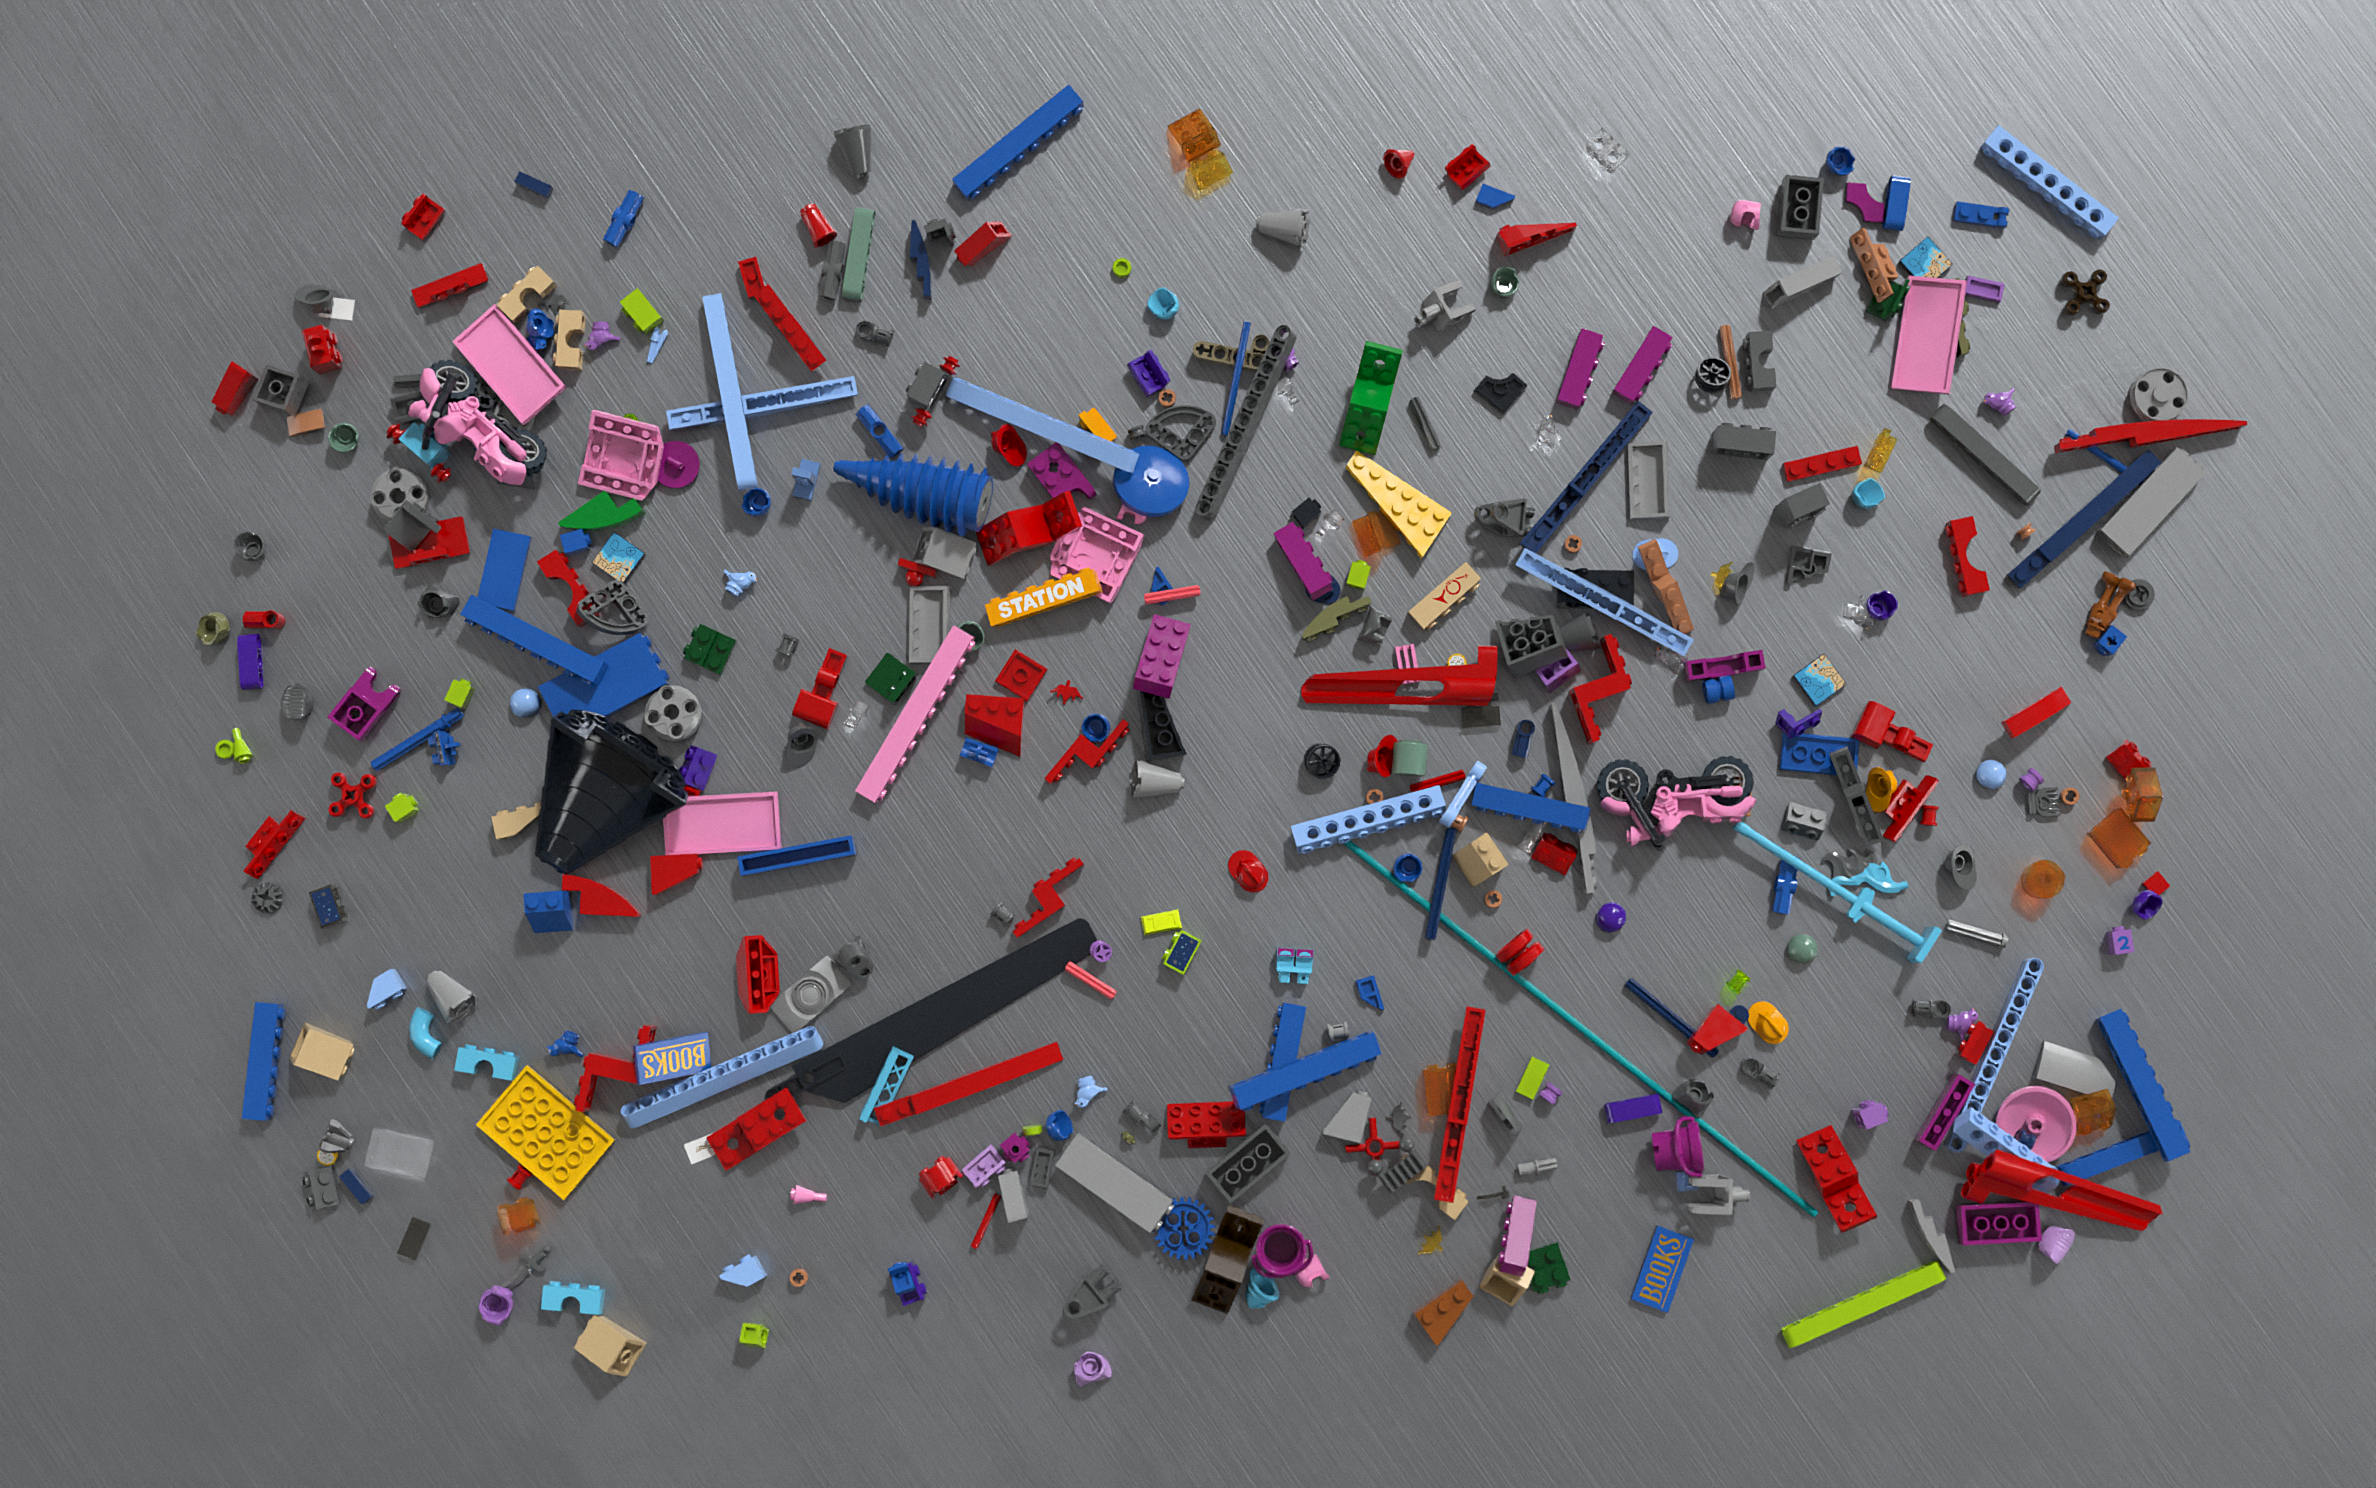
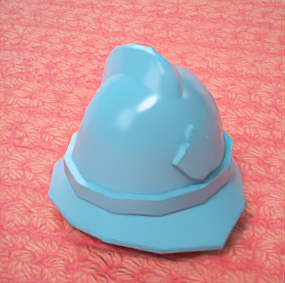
M1255 1268L1251 1269L1245 1299L1249 1308L1261 1309L1266 1304L1278 1300L1279 1290L1273 1278L1263 1277L1257 1273Z

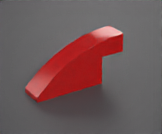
M2061 686L2015 712L2001 723L2012 739L2065 708L2071 701Z
M562 875V890L581 891L580 914L641 917L640 911L627 898L614 889L591 879Z

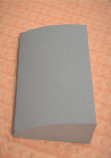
M1667 441L1628 443L1630 519L1670 518Z
M910 587L909 663L931 664L950 632V587Z
M2043 1041L2032 1078L2111 1102L2117 1079L2118 1065Z

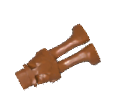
M2104 571L2102 574V579L2106 583L2105 591L2098 603L2092 605L2089 621L2086 624L2088 627L2085 634L2097 639L2116 619L2118 615L2116 610L2121 601L2136 587L2134 582L2126 578L2120 579L2107 571ZM2119 587L2114 599L2112 600L2110 605L2107 606L2113 593Z

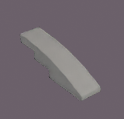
M1908 1200L1914 1221L1927 1246L1947 1272L1954 1273L1955 1269L1945 1234L1936 1232L1931 1216H1924L1920 1200Z

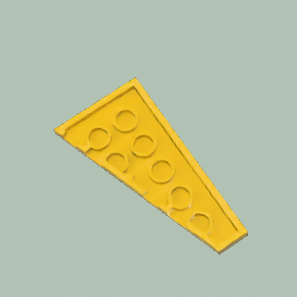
M1356 450L1345 468L1358 484L1365 488L1368 496L1372 500L1374 499L1379 505V509L1397 531L1404 535L1407 543L1413 546L1418 552L1417 555L1422 559L1452 512Z

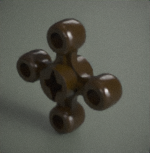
M2103 269L2095 270L2091 274L2090 281L2086 283L2080 282L2077 274L2073 271H2068L2062 275L2061 283L2063 286L2071 287L2075 291V298L2064 305V313L2066 315H2076L2080 311L2082 303H2090L2097 314H2104L2109 310V301L2096 295V287L2107 280V273Z

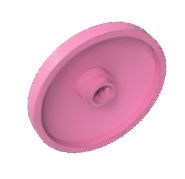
M2029 1086L2018 1089L2005 1098L1997 1112L1996 1125L2007 1134L2014 1137L2017 1130L2022 1128L2027 1134L2032 1133L2036 1136V1141L2031 1151L2041 1156L2046 1162L2053 1161L2062 1156L2074 1141L2076 1134L2074 1111L2069 1102L2052 1089L2041 1086Z

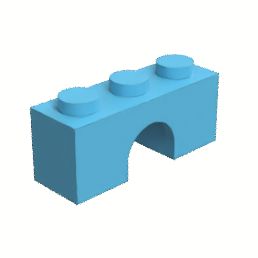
M465 1044V1047H458L454 1071L476 1074L478 1073L480 1063L487 1060L493 1065L492 1077L511 1081L516 1078L520 1057L514 1056V1052L503 1051V1054L495 1053L496 1049L485 1047L484 1051L477 1050V1046Z
M549 1281V1284L543 1286L541 1309L561 1311L564 1309L567 1297L572 1296L580 1302V1313L600 1315L603 1313L605 1289H600L599 1285H588V1288L580 1287L581 1284L569 1283V1286L561 1285V1282Z

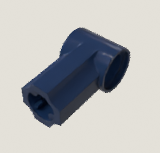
M1521 720L1517 723L1511 755L1528 758L1532 735L1535 731V725L1532 721ZM1523 723H1527L1530 726V731L1527 734L1521 731Z

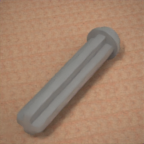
M1949 920L1946 925L1947 931L1997 945L2000 949L2002 947L2005 948L2008 943V937L2004 933L2000 935Z

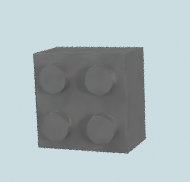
M266 365L252 400L263 407L296 417L309 381L298 374Z

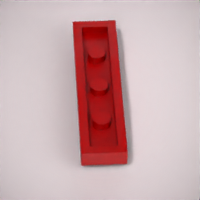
M1857 445L1785 462L1782 465L1787 482L1859 466L1862 464Z

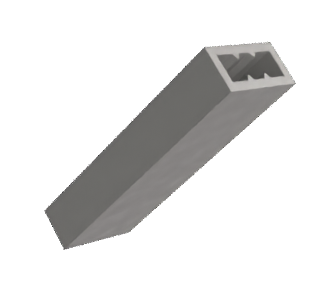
M2178 447L2173 449L2096 533L2123 558L2130 556L2206 474L2202 465L2191 460L2189 454L2184 449H2179Z
M1077 1133L1055 1165L1149 1233L1157 1232L1163 1224L1161 1221L1165 1214L1168 1216L1174 1208L1172 1205L1174 1200L1081 1134Z

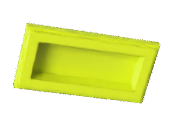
M1178 909L1141 917L1144 936L1182 928Z

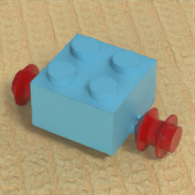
M413 422L407 430L402 431L400 430V424H393L388 428L386 438H393L394 445L405 444L425 463L431 466L430 476H437L438 483L446 482L450 478L451 468H444V461L451 455V452L447 450L449 446L447 444H439L435 437L433 438L434 433L432 432L429 449L423 450L421 448L425 425L422 423L418 425Z

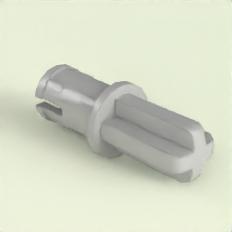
M1555 1158L1540 1161L1535 1159L1534 1162L1518 1164L1520 1177L1535 1173L1539 1175L1540 1172L1557 1169V1161Z

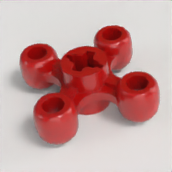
M340 772L334 773L330 779L331 784L341 789L342 798L340 801L329 805V814L332 817H341L345 813V809L353 805L358 809V814L361 818H372L375 814V809L372 805L365 803L363 798L366 790L373 789L377 785L376 777L371 774H365L361 777L358 785L351 786L347 782L345 774ZM338 777L341 778L339 783L337 782ZM370 778L371 782L367 785V780ZM351 792L355 793V799H350L352 797ZM336 807L339 808V810H338L337 813H335V808H336ZM368 808V813L365 815L364 811Z

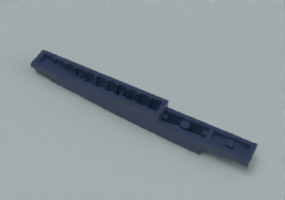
M1639 400L1519 545L1534 553L1539 551L1653 413Z
M2147 449L2062 524L2058 530L2007 574L2010 580L2019 589L2022 588L2162 462L2150 449Z

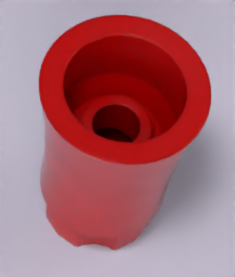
M808 204L800 210L799 213L811 236L814 247L825 246L829 244V241H833L837 237V232L831 227L816 204Z

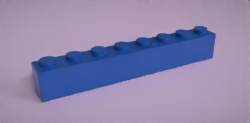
M1068 84L952 178L953 184L967 201L971 198L975 199L980 195L981 190L985 186L987 188L996 181L995 178L1000 174L1001 176L1005 175L1010 170L1011 165L1021 162L1027 152L1036 150L1043 139L1048 140L1054 134V130L1058 127H1064L1070 117L1079 115L1083 111V100Z
M472 594L460 614L465 618L464 622L473 627L477 624L482 627L481 631L489 635L492 632L497 634V639L504 643L510 641L515 644L513 647L522 652L526 649L531 652L530 656L541 660V658L548 660L547 664L557 669L559 666L565 669L563 671L565 674L573 678L577 675L581 677V682L589 686L592 683L598 686L608 668L605 662Z
M2119 1009L2096 1019L2164 1163L2190 1153V1143L2186 1137H2183L2180 1131L2182 1130L2181 1124L2174 1118L2172 1114L2173 1108L2170 1102L2166 1101L2163 1096L2164 1089L2160 1083H2157L2154 1077L2156 1076L2155 1071L2146 1061V1052L2142 1047L2140 1048L2135 1030L2130 1028V1020L2127 1013Z
M1367 1031L1232 1084L1228 1088L1235 1108L1247 1111L1254 1108L1253 1105L1259 1102L1260 1104L1270 1102L1274 1096L1283 1097L1288 1095L1289 1090L1294 1088L1300 1090L1307 1087L1306 1084L1312 1081L1313 1083L1321 1082L1327 1075L1336 1076L1341 1074L1342 1069H1353L1360 1066V1062L1374 1061L1377 1059L1376 1056L1382 1053L1375 1033Z

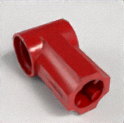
M272 610L245 611L243 624L244 628H272L277 630L285 625V617L281 613ZM276 616V622L271 624V618Z

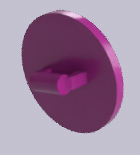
M670 441L663 444L664 450L658 481L669 488L676 489L688 486L699 473L700 460L698 454L685 442Z

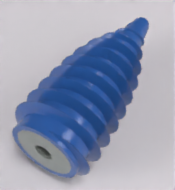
M903 453L900 454L897 461H890L887 454L883 461H874L873 457L871 461H859V459L858 461L840 460L836 461L833 467V472H836L837 475L856 483L858 488H865L869 497L872 498L877 495L881 506H886L890 502L893 513H898L903 508L907 519H911L917 513V519L920 524L926 523L930 518L933 528L940 527L944 522L946 532H952L957 526L961 537L965 536L969 530L979 532L982 529L992 500L993 477L988 475L986 467L981 473H976L974 471V464L971 463L966 470H963L959 460L956 461L953 467H947L945 457L939 465L933 464L932 455L927 458L925 463H919L918 454H915L912 460L905 462Z

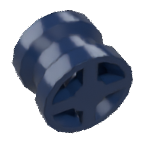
M2022 1128L2017 1130L2013 1137L2030 1150L2036 1141L2034 1134H2027Z

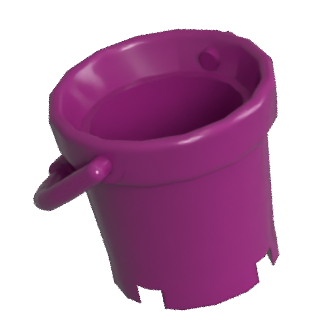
M1680 1117L1674 1129L1651 1133L1656 1171L1683 1170L1688 1176L1702 1177V1172L1705 1171L1699 1125L1694 1117ZM1690 1121L1686 1126L1680 1127L1682 1122Z
M1277 1224L1265 1229L1259 1236L1256 1244V1254L1252 1255L1251 1258L1258 1274L1266 1278L1281 1279L1298 1274L1299 1271L1305 1269L1313 1259V1247L1311 1240H1304L1302 1234L1294 1227L1286 1224ZM1308 1247L1309 1256L1307 1258V1261L1304 1263ZM1258 1261H1259L1260 1265H1261L1266 1271H1268L1269 1273H1266V1272H1264V1271H1262V1270L1260 1269V1267H1259V1265H1258Z

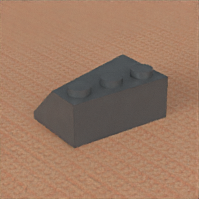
M1553 615L1530 617L1529 620L1520 621L1519 619H1511V622L1495 621L1507 666L1514 677L1568 657L1563 638Z

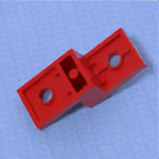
M785 1088L706 1138L727 1171L807 1120L788 1088ZM777 1109L784 1110L785 1117L783 1120L776 1119L775 1111ZM731 1138L738 1141V1147L734 1150L728 1146V1141Z
M1832 1125L1796 1140L1797 1146L1814 1175L1815 1186L1841 1234L1877 1218L1875 1210L1859 1184L1858 1171ZM1824 1146L1828 1151L1822 1154L1817 1149ZM1852 1204L1856 1209L1849 1212L1845 1210V1206Z

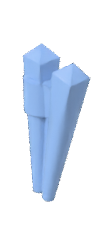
M658 327L654 328V332L651 335V345L647 362L651 364L668 335L667 330L663 331L662 335H660Z

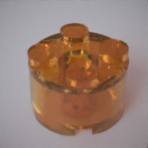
M2039 860L2030 863L2024 868L2021 874V882L2025 893L2034 899H2047L2060 893L2064 886L2065 874L2055 862ZM2041 876H2044V877H2045V878H2044V880L2046 881L2045 883H2041V881H2042V879L2040 878Z
M523 1197L516 1200V1204L509 1205L507 1203L497 1207L498 1211L496 1213L504 1236L509 1235V1231L514 1230V1233H519L535 1227V1223L541 1224L535 1201L531 1200V1198Z

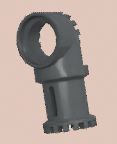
M865 320L856 325L857 335L861 339L877 340L889 347L892 341L890 338L892 339L894 334L893 330L882 329L879 325ZM862 325L869 326L870 332L867 335H862L859 332Z
M1916 999L1912 1001L1913 1017L1928 1015L1929 1018H1946L1951 1012L1950 1005L1945 1001L1930 1000L1929 1002H1919ZM1939 1004L1946 1006L1947 1011L1944 1015H1939L1936 1011Z
M1746 1058L1741 1062L1740 1069L1744 1074L1757 1081L1764 1082L1769 1085L1770 1089H1773L1777 1084L1776 1082L1780 1079L1779 1073L1775 1074L1768 1070L1764 1064L1756 1059ZM1748 1061H1752L1755 1065V1069L1752 1072H1747L1745 1069V1064Z
M1133 1100L1122 1113H1126L1134 1121L1133 1124L1135 1126L1142 1120L1155 1133L1161 1124L1150 1113L1143 1112L1135 1104L1136 1101Z

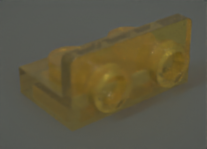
M1220 150L1209 152L1206 158L1191 162V166L1187 168L1200 191L1233 173L1225 154Z
M1884 428L1879 432L1864 466L1878 473L1883 471L1897 442L1896 438L1890 436L1891 430Z

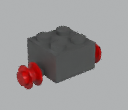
M948 356V358L943 357L945 363L944 365H939L940 369L927 362H924L922 366L919 365L915 372L916 378L914 382H910L906 388L909 402L920 407L915 408L917 414L916 416H911V418L914 419L913 423L921 428L924 425L928 426L926 423L927 419H932L930 411L948 380L947 377L949 375H956L954 369L955 367H960L959 361L952 356Z

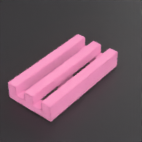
M1414 644L1395 647L1398 669H1403L1400 656L1401 650L1404 653L1406 668H1410L1407 649L1411 651L1413 667L1418 668ZM1404 681L1401 685L1417 683L1420 681Z

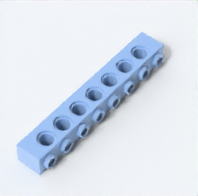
M1998 125L1981 145L1980 148L1983 149L1985 155L1993 157L2002 168L2013 172L2015 178L2026 182L2032 191L2039 192L2045 201L2057 206L2062 214L2070 216L2076 225L2087 229L2092 237L2102 239L2119 219L2113 212ZM1999 146H2004L2007 153L2002 152ZM2014 158H2020L2022 164H2017ZM2030 169H2034L2037 176H2033L2030 173ZM2045 180L2050 181L2052 187H2047L2045 185ZM2060 192H2064L2067 199L2061 198ZM2075 203L2081 205L2082 211L2075 208ZM2090 215H2094L2097 218V222L2091 221Z
M1438 785L1291 826V831L1298 854H1307L1317 848L1325 849L1332 844L1347 843L1350 839L1357 837L1365 838L1375 832L1383 833L1390 828L1404 827L1408 823H1420L1426 818H1438L1446 811V805ZM1428 804L1429 807L1422 808L1420 807V805ZM1403 809L1411 810L1409 813L1402 812ZM1385 814L1392 815L1390 818H1384L1383 816ZM1367 819L1374 820L1372 823L1369 824L1364 822ZM1349 824L1355 825V827L1351 829L1347 828L1346 826ZM1330 829L1336 830L1333 834L1328 833ZM1312 834L1318 835L1315 839L1309 838Z

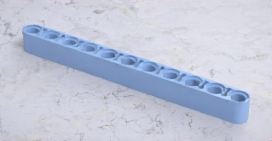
M722 294L702 296L738 489L740 491L758 487Z
M955 377L951 379L946 393L947 397L1133 473L1140 455L1139 453Z
M2027 958L2022 962L1993 1028V1034L1972 1076L1971 1082L1976 1085L1957 1117L1967 1110V1106L1971 1102L1975 1106L1974 1110L1981 1113L2042 974L2044 965L2040 959ZM2032 961L2036 964L2034 972L2029 969V964ZM2024 979L2029 984L2027 989H2023L2021 986V982ZM2015 997H2019L2021 1000V1004L2018 1007L2013 1003ZM2009 1014L2013 1017V1022L2010 1025L2006 1022V1017ZM2000 1032L2005 1034V1040L2002 1043L1998 1040ZM1994 1049L1998 1053L1995 1060L1990 1056L1991 1051ZM1986 1067L1990 1070V1075L1987 1078L1982 1073ZM1977 1085H1980L1982 1087V1093L1980 1095H1977L1975 1093V1088ZM1953 1122L1944 1143L1949 1151L1958 1153L1966 1148L1968 1142L1953 1132ZM1957 1138L1959 1146L1954 1149L1952 1147V1140Z
M806 1027L631 1101L621 1108V1114L629 1127L637 1128L812 1054L822 1048L823 1041L815 1027Z

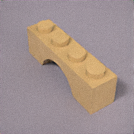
M1404 1154L1403 1157L1400 1159V1161H1401L1403 1158H1405V1157L1407 1156V1154ZM1427 1165L1425 1169L1409 1179L1406 1184L1409 1185L1414 1181L1424 1180L1436 1187L1437 1177L1434 1176L1436 1171ZM1457 1189L1455 1191L1454 1203L1439 1201L1438 1208L1455 1220L1469 1201L1465 1199L1467 1195Z

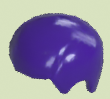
M1886 590L1873 593L1866 602V610L1869 615L1879 621L1889 619L1898 608L1896 597Z
M2144 890L2135 896L2132 902L2133 911L2137 916L2147 920L2160 910L2163 899L2152 890Z
M1605 903L1596 914L1597 926L1607 933L1617 932L1626 922V911L1618 903Z

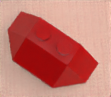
M763 935L743 936L736 955L738 996L748 1014L767 1013L770 1009L769 1007L780 993L778 954L765 940Z

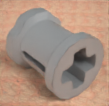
M1346 1021L1343 1024L1327 1025L1330 1042L1337 1038H1349Z

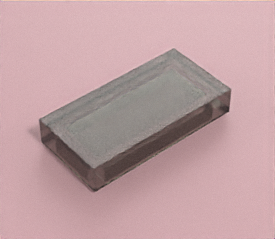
M412 1217L397 1253L412 1260H417L431 1223L417 1217Z

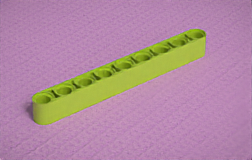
M1938 1260L1929 1262L1783 1327L1781 1332L1788 1348L1796 1347L1946 1280L1945 1274Z

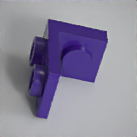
M1783 709L1778 712L1775 724L1791 739L1796 735H1802L1810 727H1816L1821 721L1822 711L1818 709L1796 722L1794 717Z

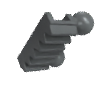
M1407 1136L1400 1139L1399 1147L1402 1151L1408 1152L1409 1155L1385 1173L1383 1172V1164L1379 1160H1372L1368 1164L1369 1173L1376 1175L1390 1194L1427 1167V1164L1415 1150L1413 1139Z

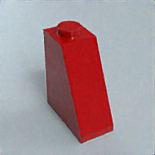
M1001 221L985 222L957 247L954 252L957 254V260L962 265H973L1011 238L1012 235Z
M231 361L211 401L216 405L215 410L223 415L228 413L233 416L258 381V378Z
M700 855L650 856L652 895H660L700 874V869H703V859L700 858Z
M1717 1004L1709 1010L1686 1043L1692 1051L1703 1055L1746 1032L1748 1028Z

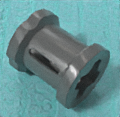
M783 633L782 636L784 638L776 651L792 658V651L795 644L799 642V639Z
M1002 902L990 913L991 916H995L1002 922L1004 927L1015 916L1014 913H1011L1003 906Z

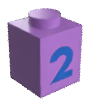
M2124 926L2112 927V931L2106 932L2110 955L2134 952L2131 929L2124 930Z

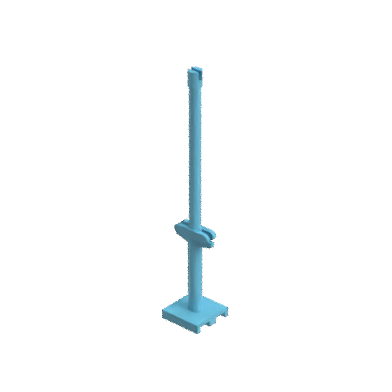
M1742 821L1734 825L1733 830L1751 839L1851 903L1852 905L1847 911L1846 916L1853 918V922L1856 923L1866 914L1913 944L1914 947L1906 958L1911 963H1922L1942 932L1936 926H1929L1924 929L1920 936L1873 906L1874 890L1862 888L1856 896L1757 833Z

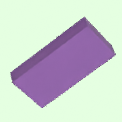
M1969 275L1966 276L1967 287L1965 296L1996 303L2001 302L2005 283Z

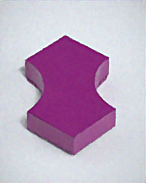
M1847 182L1845 203L1852 204L1859 209L1863 222L1883 223L1884 203L1874 200L1869 195L1866 183Z

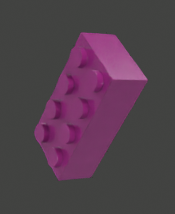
M1156 614L1153 615L1135 675L1133 689L1170 699L1191 624Z
M2026 1201L1955 1204L1958 1244L1981 1245L2042 1241L2038 1204Z

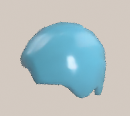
M1165 287L1158 288L1153 292L1147 303L1151 312L1156 317L1164 320L1173 318L1179 310L1177 297Z
M1869 478L1859 482L1854 487L1852 499L1858 507L1870 509L1885 499V493L1876 480Z

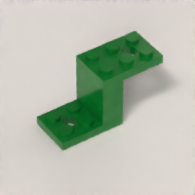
M1370 341L1365 342L1339 446L1376 455L1403 353L1402 349ZM1376 360H1382L1385 364H1378ZM1357 432H1364L1366 435L1360 436Z

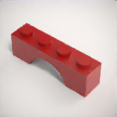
M1970 516L1947 522L1945 533L1951 542L1949 551L1955 560L1953 568L1955 574H1958L1959 582L1957 585L1959 592L1962 593L1963 597L1990 591L1986 572L1974 568L1969 563L1966 555L1969 541L1977 535L1974 517Z
M554 550L538 560L537 563L549 580L561 579L570 585L573 597L567 611L576 625L581 628L587 623L578 615L576 607L583 598L587 597L589 591L584 584L580 585L577 580L579 575L574 568L570 569L568 566L569 559L565 553ZM592 602L587 607L583 605L582 609L589 610V608L593 605ZM598 612L594 614L596 617L600 616Z

